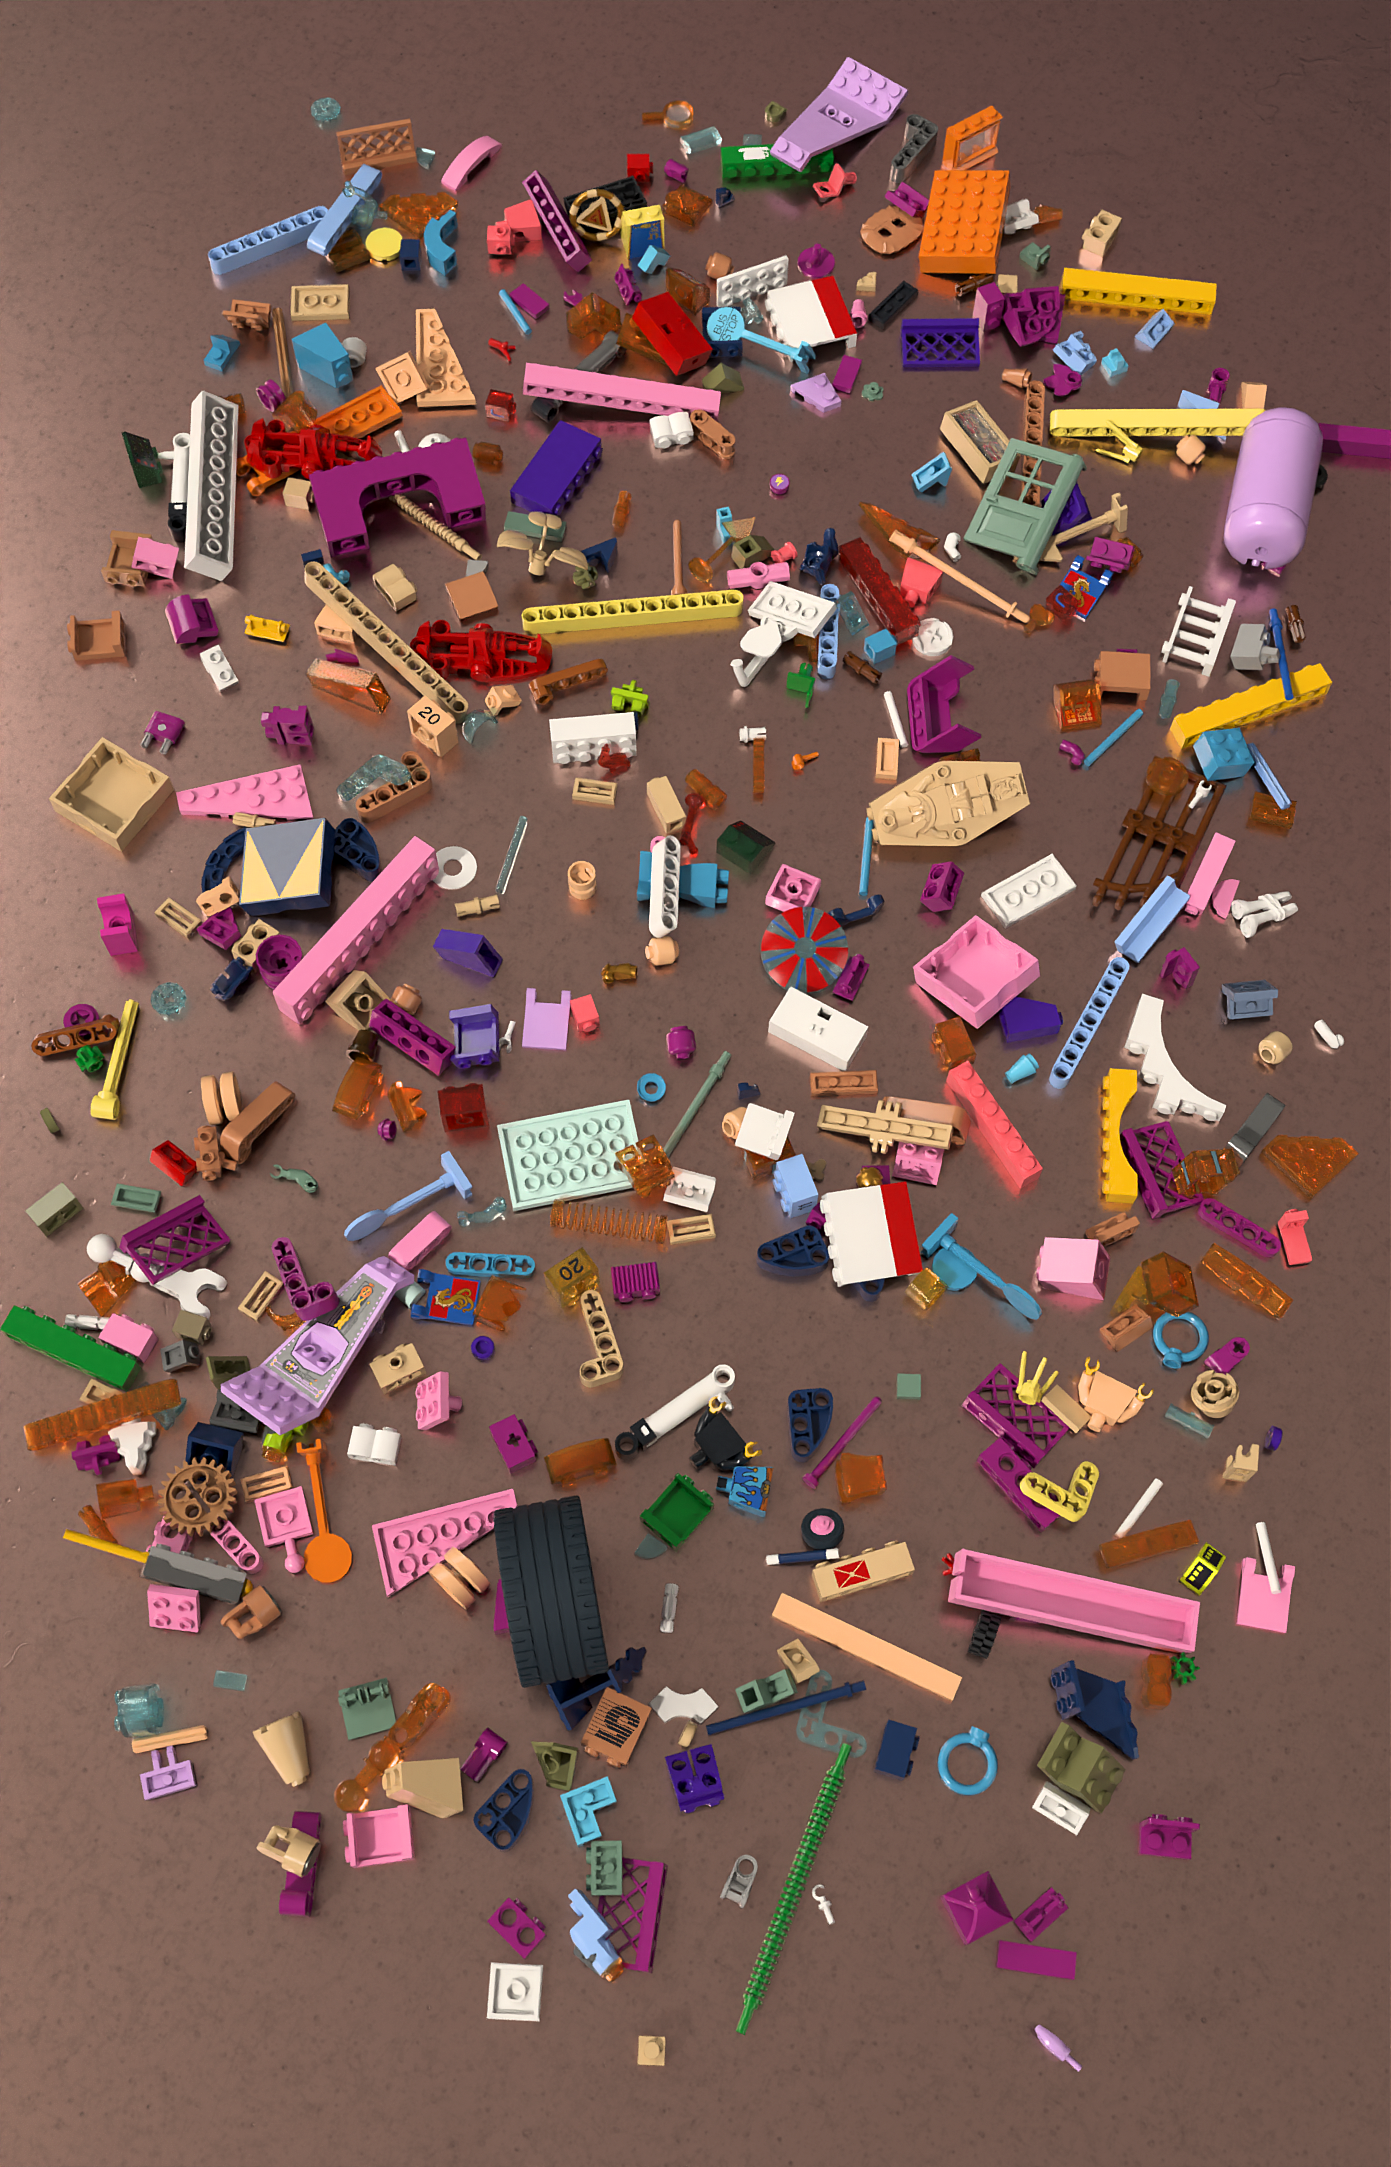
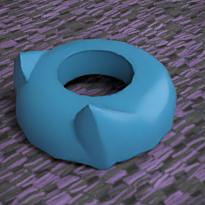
M648 1073L638 1080L637 1091L642 1099L648 1102H655L663 1097L666 1091V1084L660 1075ZM653 1082L657 1085L658 1090L655 1094H648L645 1091L647 1083Z

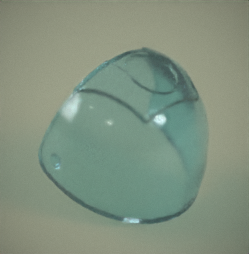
M477 709L471 711L464 718L462 733L470 744L473 743L475 732L484 722L491 720L495 724L498 723L497 719L490 712Z

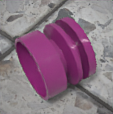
M282 934L273 935L263 940L256 952V963L262 979L273 990L304 958L298 942L292 937Z

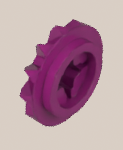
M77 1004L66 1012L63 1024L65 1028L79 1025L78 1015L86 1019V1023L100 1020L97 1010L91 1005ZM86 1029L79 1032L82 1038L84 1035H91L90 1031Z

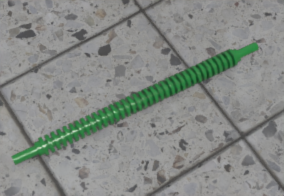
M842 1744L835 1765L831 1766L830 1771L827 1770L826 1775L829 1777H824V1781L828 1784L822 1783L821 1787L825 1790L820 1789L819 1794L823 1797L817 1796L816 1799L821 1803L815 1802L814 1806L818 1810L813 1809L812 1813L816 1816L810 1815L809 1819L813 1823L808 1821L807 1826L811 1829L805 1828L804 1831L809 1835L803 1834L802 1839L806 1840V1842L801 1841L799 1845L804 1848L798 1847L797 1851L801 1855H795L799 1862L793 1860L792 1864L797 1867H791L790 1871L794 1875L789 1873L787 1876L792 1881L786 1880L785 1884L789 1888L783 1887V1891L787 1892V1894L781 1893L780 1897L784 1901L779 1900L778 1904L782 1907L776 1906L775 1909L780 1913L773 1914L777 1921L771 1920L770 1924L774 1925V1928L769 1926L768 1930L772 1934L766 1933L765 1935L770 1940L763 1941L767 1948L761 1946L760 1950L765 1953H759L758 1957L762 1961L756 1960L755 1964L759 1965V1968L755 1966L753 1968L757 1975L751 1973L750 1977L755 1980L754 1982L749 1980L748 1984L752 1988L746 1987L745 1991L749 1992V1995L743 1994V1998H745L743 2004L745 2007L736 2028V2032L743 2035L747 2032L754 2010H758L759 2005L762 2006L763 2001L758 1999L759 1997L764 1999L766 1996L761 1991L767 1992L768 1990L764 1983L770 1985L771 1981L766 1978H772L773 1974L769 1973V1970L775 1971L776 1969L771 1964L777 1965L778 1961L774 1957L780 1958L781 1954L776 1951L783 1950L779 1943L784 1945L786 1942L781 1937L787 1938L788 1934L784 1930L790 1931V1927L786 1926V1924L792 1925L793 1923L788 1918H794L796 1915L791 1910L797 1912L798 1908L794 1904L799 1905L800 1901L796 1897L802 1898L803 1896L798 1891L804 1892L805 1887L801 1886V1884L807 1885L808 1881L803 1878L809 1879L810 1874L806 1873V1871L811 1872L813 1869L808 1864L814 1866L815 1862L811 1858L816 1859L817 1855L813 1851L819 1852L820 1850L816 1847V1845L821 1846L822 1844L818 1838L824 1839V1835L820 1832L826 1833L827 1829L823 1826L828 1827L829 1822L825 1821V1819L831 1820L832 1817L827 1813L833 1814L834 1810L830 1806L835 1807L836 1803L832 1800L838 1801L839 1798L834 1794L840 1795L841 1790L837 1789V1787L842 1788L843 1784L839 1781L845 1782L844 1767L852 1748L848 1744Z

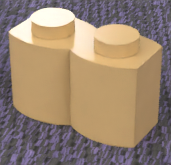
M391 564L373 575L374 585L395 611L417 600L416 586L412 581L409 582L406 579V575L400 567L397 568L394 564Z

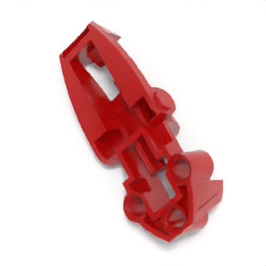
M264 418L253 423L251 435H248L244 440L247 463L271 479L278 478L282 472H289L290 467L302 468V476L310 479L309 475L315 471H327L335 466H348L354 463V461L336 458L337 450L344 452L356 451L359 456L365 458V461L382 456V447L370 435H368L367 441L346 435L327 433L323 426L313 424L309 428L302 427L300 433L286 432L285 424L278 419L270 421L268 425L265 424ZM283 446L284 451L267 450V447L281 448Z
M428 620L419 626L416 637L410 642V648L444 680L449 677V674H456L458 669H471L470 676L477 681H511L534 677L547 672L552 658V645L539 633H537V638L513 632L493 631V628L485 623L476 624L474 628H470L469 633L451 632L450 624L445 620H437L432 626ZM450 643H454V645L450 646V654L432 653V647L446 648ZM506 650H526L529 655L536 657L537 663L506 658Z

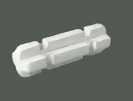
M68 1314L65 1318V1325L72 1328L79 1327V1329L98 1330L99 1328L103 1330L110 1317L98 1318V1316L79 1315L78 1317Z
M669 1583L665 1585L666 1597H664L661 1616L663 1620H661L660 1631L665 1633L673 1632V1619H675L677 1598L675 1597L678 1596V1585Z

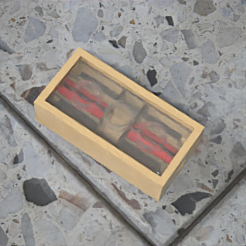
M977 400L945 412L940 430L983 484L990 482L1010 441ZM1017 454L1009 472H1015L1021 454Z

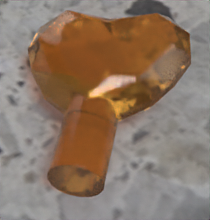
M1034 604L1030 609L1029 616L1031 621L1024 627V630L1030 633L1037 625L1043 626L1052 623L1055 619L1054 613L1045 610L1041 604Z

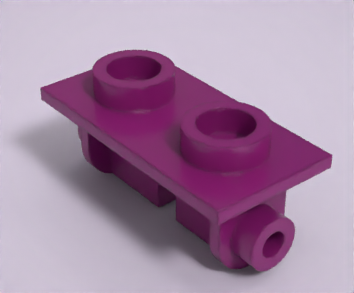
M621 263L618 271L615 273V282L619 287L626 306H628L631 300L635 302L641 301L642 292L638 285H636L637 282L633 271L629 268L625 269L623 263Z
M857 954L854 957H849L832 993L853 1001L870 964L865 963L863 955Z
M1051 1887L1017 1917L1014 1922L1027 1939L1032 1942L1069 1907L1065 1904L1064 1897L1059 1892L1056 1893Z

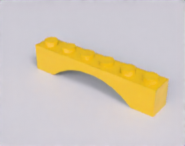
M1110 1068L1107 1076L1103 1077V1089H1106V1097H1103L1102 1107L1103 1110H1106V1117L1103 1118L1102 1128L1103 1131H1106V1138L1103 1139L1102 1149L1106 1152V1159L1103 1160L1102 1170L1106 1173V1180L1103 1181L1102 1192L1106 1194V1202L1134 1203L1138 1196L1137 1173L1130 1166L1123 1153L1119 1127L1124 1109L1133 1100L1137 1092V1070Z

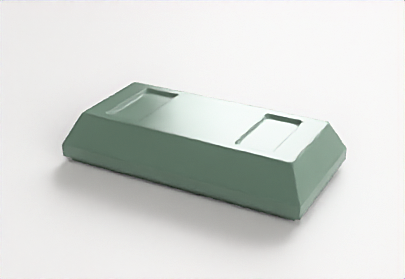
M117 1183L111 1205L156 1213L161 1191Z

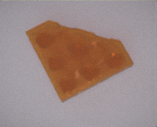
M437 192V195L426 196V193H414L410 197H400L399 194H394L379 205V210L421 240L424 237L425 228L432 218L439 221L449 210L455 211L459 204L457 200L445 192Z
M1277 1135L1261 1151L1311 1199L1359 1154L1343 1138L1321 1139L1315 1136L1287 1137V1135Z

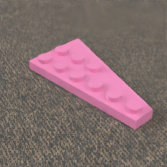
M301 764L176 792L181 815L207 816L208 814H218L221 817H229V815L239 812L253 816L258 814V817L272 820L274 818H287V820L295 821V819H314Z
M509 1489L372 1525L387 1597H390L426 1574L436 1563H443L445 1561L444 1555L452 1547L462 1551L493 1531V1512L509 1507L516 1508L517 1502L514 1490Z

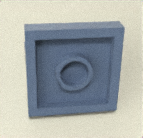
M1266 980L1222 984V993L1227 996V1017L1229 1019L1273 1015V998H1278V989Z

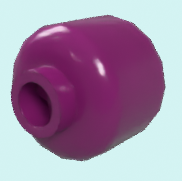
M688 1026L671 1028V1032L666 1035L669 1054L677 1055V1059L690 1058V1053L696 1050L694 1031L688 1029Z

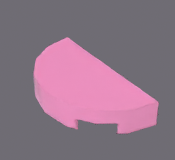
M1224 880L1216 885L1211 894V904H1213L1217 914L1224 919L1228 915L1240 880Z

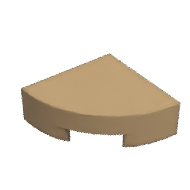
M876 272L868 273L867 276L859 279L856 291L875 292Z

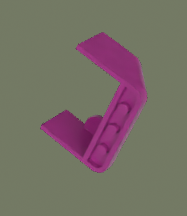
M950 655L910 681L907 687L911 740L914 750L920 753L958 752L981 738L980 733L960 724L951 727L949 700L958 694L960 690L959 679L973 671V665Z

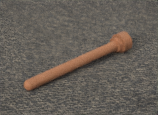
M675 520L673 523L675 586L671 590V595L687 594V589L683 586L681 521Z

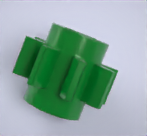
M85 1045L77 1051L76 1055L78 1058L75 1059V1062L82 1072L86 1069L88 1072H95L103 1065L101 1060L105 1057L98 1046L92 1048L91 1045Z
M1182 1652L1179 1660L1175 1656L1170 1658L1174 1664L1169 1666L1167 1670L1172 1671V1681L1179 1679L1181 1684L1185 1685L1187 1677L1191 1681L1196 1679L1193 1673L1198 1671L1200 1667L1195 1666L1193 1662L1195 1660L1194 1656L1187 1658L1185 1652ZM1183 1664L1187 1667L1184 1673L1179 1670Z

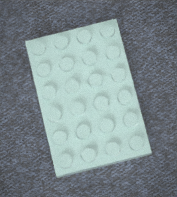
M629 1100L497 1125L513 1211L647 1185Z

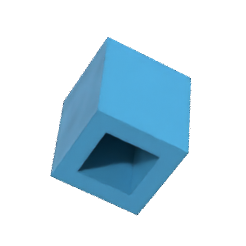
M886 628L865 638L864 651L875 665L895 655L897 640Z

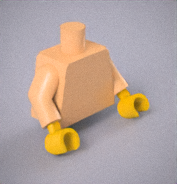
M1087 1357L1085 1360L1086 1370L1083 1371L1078 1385L1080 1402L1084 1405L1083 1409L1091 1415L1087 1426L1093 1431L1100 1432L1104 1423L1114 1426L1116 1422L1123 1423L1134 1417L1144 1405L1145 1398H1149L1153 1394L1154 1389L1149 1394L1143 1393L1142 1388L1146 1384L1143 1383L1138 1389L1139 1395H1136L1137 1390L1097 1371L1100 1365L1099 1360H1097V1364L1094 1367L1089 1366L1090 1357Z

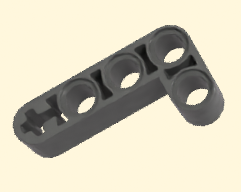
M911 114L907 117L905 137L909 141L891 161L890 179L893 182H904L935 147L938 135V126L935 123L917 114Z
M1266 1093L1239 1131L1231 1138L1219 1158L1221 1160L1224 1158V1162L1238 1171L1286 1105L1269 1093Z

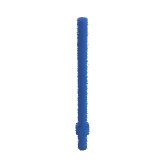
M1273 608L1269 611V626L1271 632H1273L1275 647L1279 649L1281 655L1279 668L1285 699L1291 700L1294 696L1281 633L1283 626L1281 619L1278 617L1277 609Z

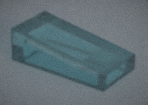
M216 1670L213 1687L244 1691L247 1675Z

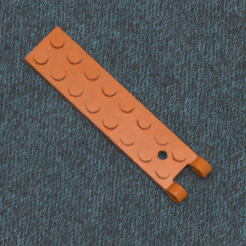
M380 385L295 429L291 433H300L302 427L309 428L311 425L317 424L323 426L327 433L360 439L403 415L402 410L383 386ZM283 446L281 448L267 447V450L284 451ZM247 455L236 459V474L238 476L246 475L252 467L246 461ZM290 467L289 472H282L278 478L274 479L268 478L264 473L253 468L259 477L249 480L246 487L253 496H259L268 486L302 468Z

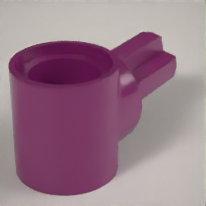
M1216 368L1213 370L1208 385V390L1210 391L1209 400L1217 403L1221 402L1222 394L1226 391L1230 377L1226 369Z

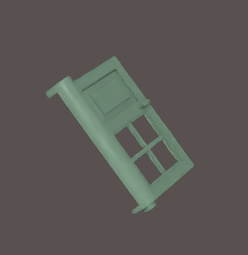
M1011 438L963 538L964 541L1018 557L1016 563L1018 568L1037 575L1039 559L1081 471H1086L1087 469L1083 458L1077 454L1069 455ZM1017 454L1038 459L1029 478L1009 472ZM1042 461L1063 466L1055 485L1034 479ZM1006 477L1027 482L1018 501L998 495ZM1031 484L1052 490L1044 508L1023 503Z

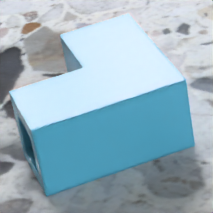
M650 245L638 266L644 272L652 274L658 264L665 266L671 255L663 248Z
M729 506L717 509L716 526L723 545L735 542L736 534L732 525V514Z

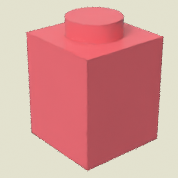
M591 994L570 1000V1008L578 1032H590L600 1026L599 1015Z

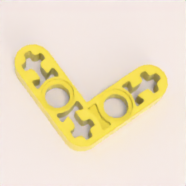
M1088 1461L1082 1462L1073 1474L1068 1491L1039 1474L1030 1472L1021 1480L1020 1489L1029 1498L1067 1520L1077 1522L1087 1512L1099 1477V1471L1093 1463ZM1086 1472H1087V1473H1088V1474H1087L1088 1478H1087V1480H1084L1083 1478L1085 1477ZM1076 1487L1082 1488L1085 1496L1078 1494ZM1048 1492L1054 1493L1058 1498V1502L1051 1500Z

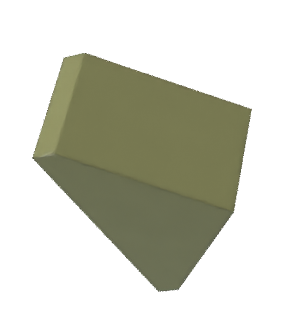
M720 363L702 379L704 389L720 391L721 394L744 390L740 372L723 363Z
M208 1356L206 1358L210 1379L217 1389L221 1388L222 1383L250 1371L247 1356Z

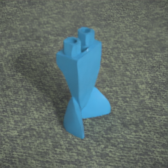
M640 851L637 901L650 900L652 853L648 851ZM713 863L680 866L679 897L710 908H715V903H727L728 889L716 888V885L728 884L729 870L717 869V864Z

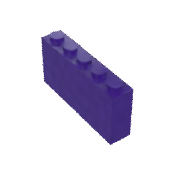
M560 420L510 489L511 503L530 512L537 511L559 516L564 504L571 500L576 487H580L585 474L591 471L595 460L601 457L603 452L601 438Z

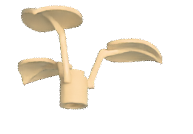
M537 511L529 513L528 519L532 523L544 526L540 547L535 553H533L532 540L527 539L525 534L507 530L499 535L497 547L506 546L529 550V571L532 574L544 575L546 566L549 567L553 558L583 568L586 571L588 570L586 557L578 550L561 547L560 551L554 550L549 558L547 553L543 551L547 528L559 529L562 525L561 519L556 515Z

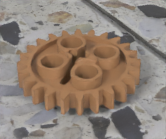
M204 1457L200 1464L196 1458H193L192 1465H188L186 1461H183L184 1468L180 1469L175 1465L176 1473H167L170 1479L169 1482L161 1481L165 1489L158 1490V1494L164 1497L157 1500L159 1506H163L159 1509L161 1515H165L163 1520L166 1524L170 1523L172 1530L178 1527V1532L181 1535L186 1529L190 1537L193 1536L195 1531L201 1537L204 1529H207L211 1534L212 1526L215 1525L217 1528H221L219 1522L221 1519L229 1521L225 1515L227 1512L234 1513L230 1504L237 1503L236 1498L232 1497L238 1494L237 1489L233 1488L236 1482L234 1479H230L232 1475L229 1470L225 1471L223 1464L217 1467L215 1460H212L209 1465ZM205 1476V1482L197 1485V1479ZM186 1481H189L210 1509L209 1513L204 1511L185 1485ZM186 1491L182 1499H176L179 1492ZM213 1495H220L216 1502H209ZM199 1510V1514L196 1517L189 1518L191 1511Z

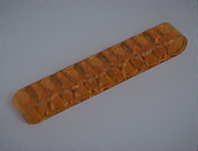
M176 1379L160 1381L28 1423L23 1427L27 1450H41L179 1406L182 1402L178 1382Z

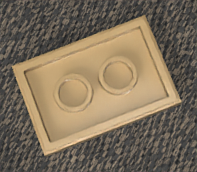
M349 284L292 286L291 320L349 319Z

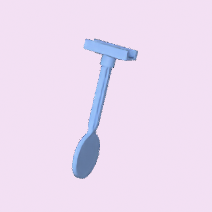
M447 1151L441 1155V1165L447 1173L440 1176V1179L394 1203L384 1211L377 1209L363 1214L346 1228L344 1235L348 1241L364 1238L377 1230L387 1217L395 1215L443 1188L447 1189L454 1184L465 1200L472 1196L470 1191L472 1185L451 1153Z

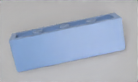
M1167 875L1115 940L1117 951L1136 963L1141 961L1190 899L1187 893L1176 887L1173 878Z

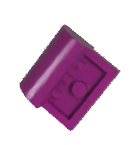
M186 594L173 599L166 606L165 612L176 644L194 643L197 637L218 635L219 630L208 598L191 599L190 595Z

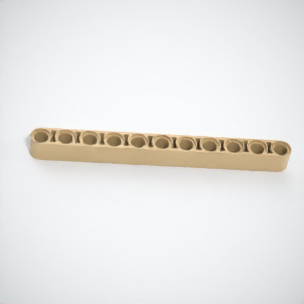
M307 563L304 576L307 587L421 694L427 696L430 700H435L444 712L451 713L456 720V724L463 723L466 720L468 711L466 699L320 563Z

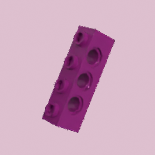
M384 999L372 1010L369 1028L439 1076L452 1064L450 1056L454 1055L456 1046L388 999Z
M1000 1437L979 1455L977 1462L1041 1533L1061 1517V1515L1045 1506H1037L1033 1499L1021 1491L1020 1486L1017 1484V1479H1023L1028 1473L1032 1472V1468L1024 1458L1020 1459L1015 1454V1448L1009 1441H1004ZM1000 1462H1010L1012 1465V1469H1003ZM1048 1492L1050 1499L1058 1502L1057 1496H1053L1051 1492Z

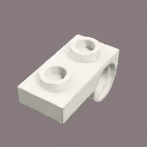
M219 645L200 653L203 665L220 692L238 683V679Z

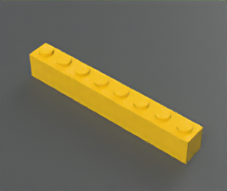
M1064 268L1060 294H1064L1066 300L1212 315L1216 302V284Z
M1321 663L1314 666L1308 665L1298 672L1289 673L1294 696L1291 700L1285 699L1282 679H1271L1261 686L1255 685L1245 692L1234 693L1229 698L1218 699L1208 706H1199L1192 712L1177 715L1172 722L1170 730L1181 749L1195 744L1203 732L1238 728L1328 693L1332 681Z

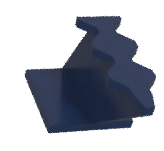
M632 1647L627 1648L626 1657L617 1659L616 1663L609 1666L608 1672L596 1674L582 1683L579 1678L573 1677L569 1680H557L546 1685L549 1696L554 1701L560 1719L564 1722L568 1731L572 1730L593 1708L588 1696L612 1684L617 1693L622 1692V1681L625 1683L631 1682L632 1671L637 1673L642 1670V1659L646 1654L645 1647L637 1650Z
M1074 1660L1052 1669L1051 1683L1056 1689L1058 1698L1056 1704L1062 1720L1077 1716L1131 1759H1138L1137 1728L1131 1721L1132 1707L1125 1696V1680L1116 1683L1077 1669Z

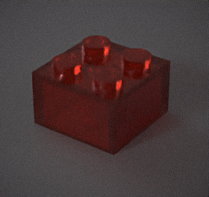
M470 1083L465 1085V1087L456 1088L448 1086L442 1090H437L440 1115L445 1132L489 1126L483 1084Z

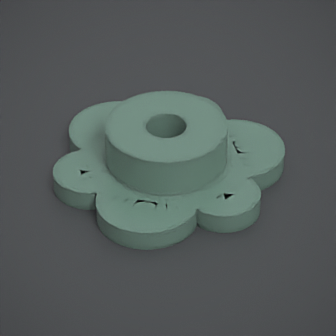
M871 382L869 385H864V390L862 391L864 398H868L869 401L883 398V387L879 386L878 383Z

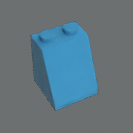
M327 323L292 338L297 365L300 369L336 389L354 381L349 354Z

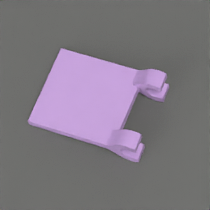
M527 988L522 1047L566 1050L570 1000L572 997L571 991L562 990L561 1004L536 1002V989Z

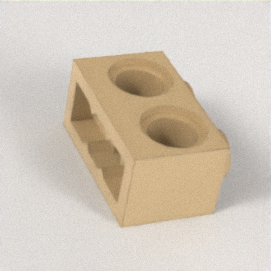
M1101 210L1099 215L1094 216L1090 229L1087 228L1082 236V240H1084L1083 249L1103 257L1119 233L1122 218Z
M258 919L255 924H251L248 927L243 938L236 941L231 951L234 959L237 957L241 958L244 961L243 965L252 966L253 969L251 971L256 974L259 970L256 963L258 946L270 936L280 935V932ZM262 935H267L263 939H258ZM248 951H253L250 955H244Z

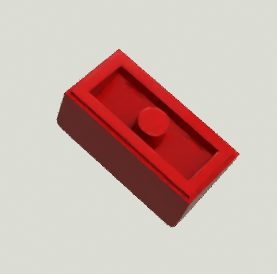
M169 1140L152 1149L150 1162L180 1186L185 1185L197 1172L196 1161Z

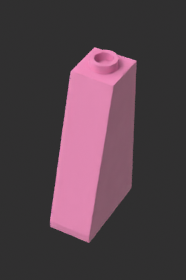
M1215 833L1187 893L1190 899L1184 905L1186 912L1193 915H1202L1235 844V840Z

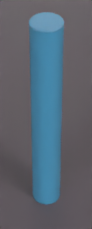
M500 290L499 295L524 333L529 335L532 329L506 290Z

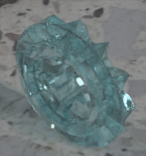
M320 98L312 104L311 113L316 121L321 120L324 123L328 120L331 122L332 119H337V116L340 114V105L332 98Z
M163 983L152 992L151 1005L160 1015L166 1014L170 1016V1014L178 1013L182 1007H185L187 999L185 991L176 983ZM170 996H172L175 1002H168L166 1004L164 998H170Z

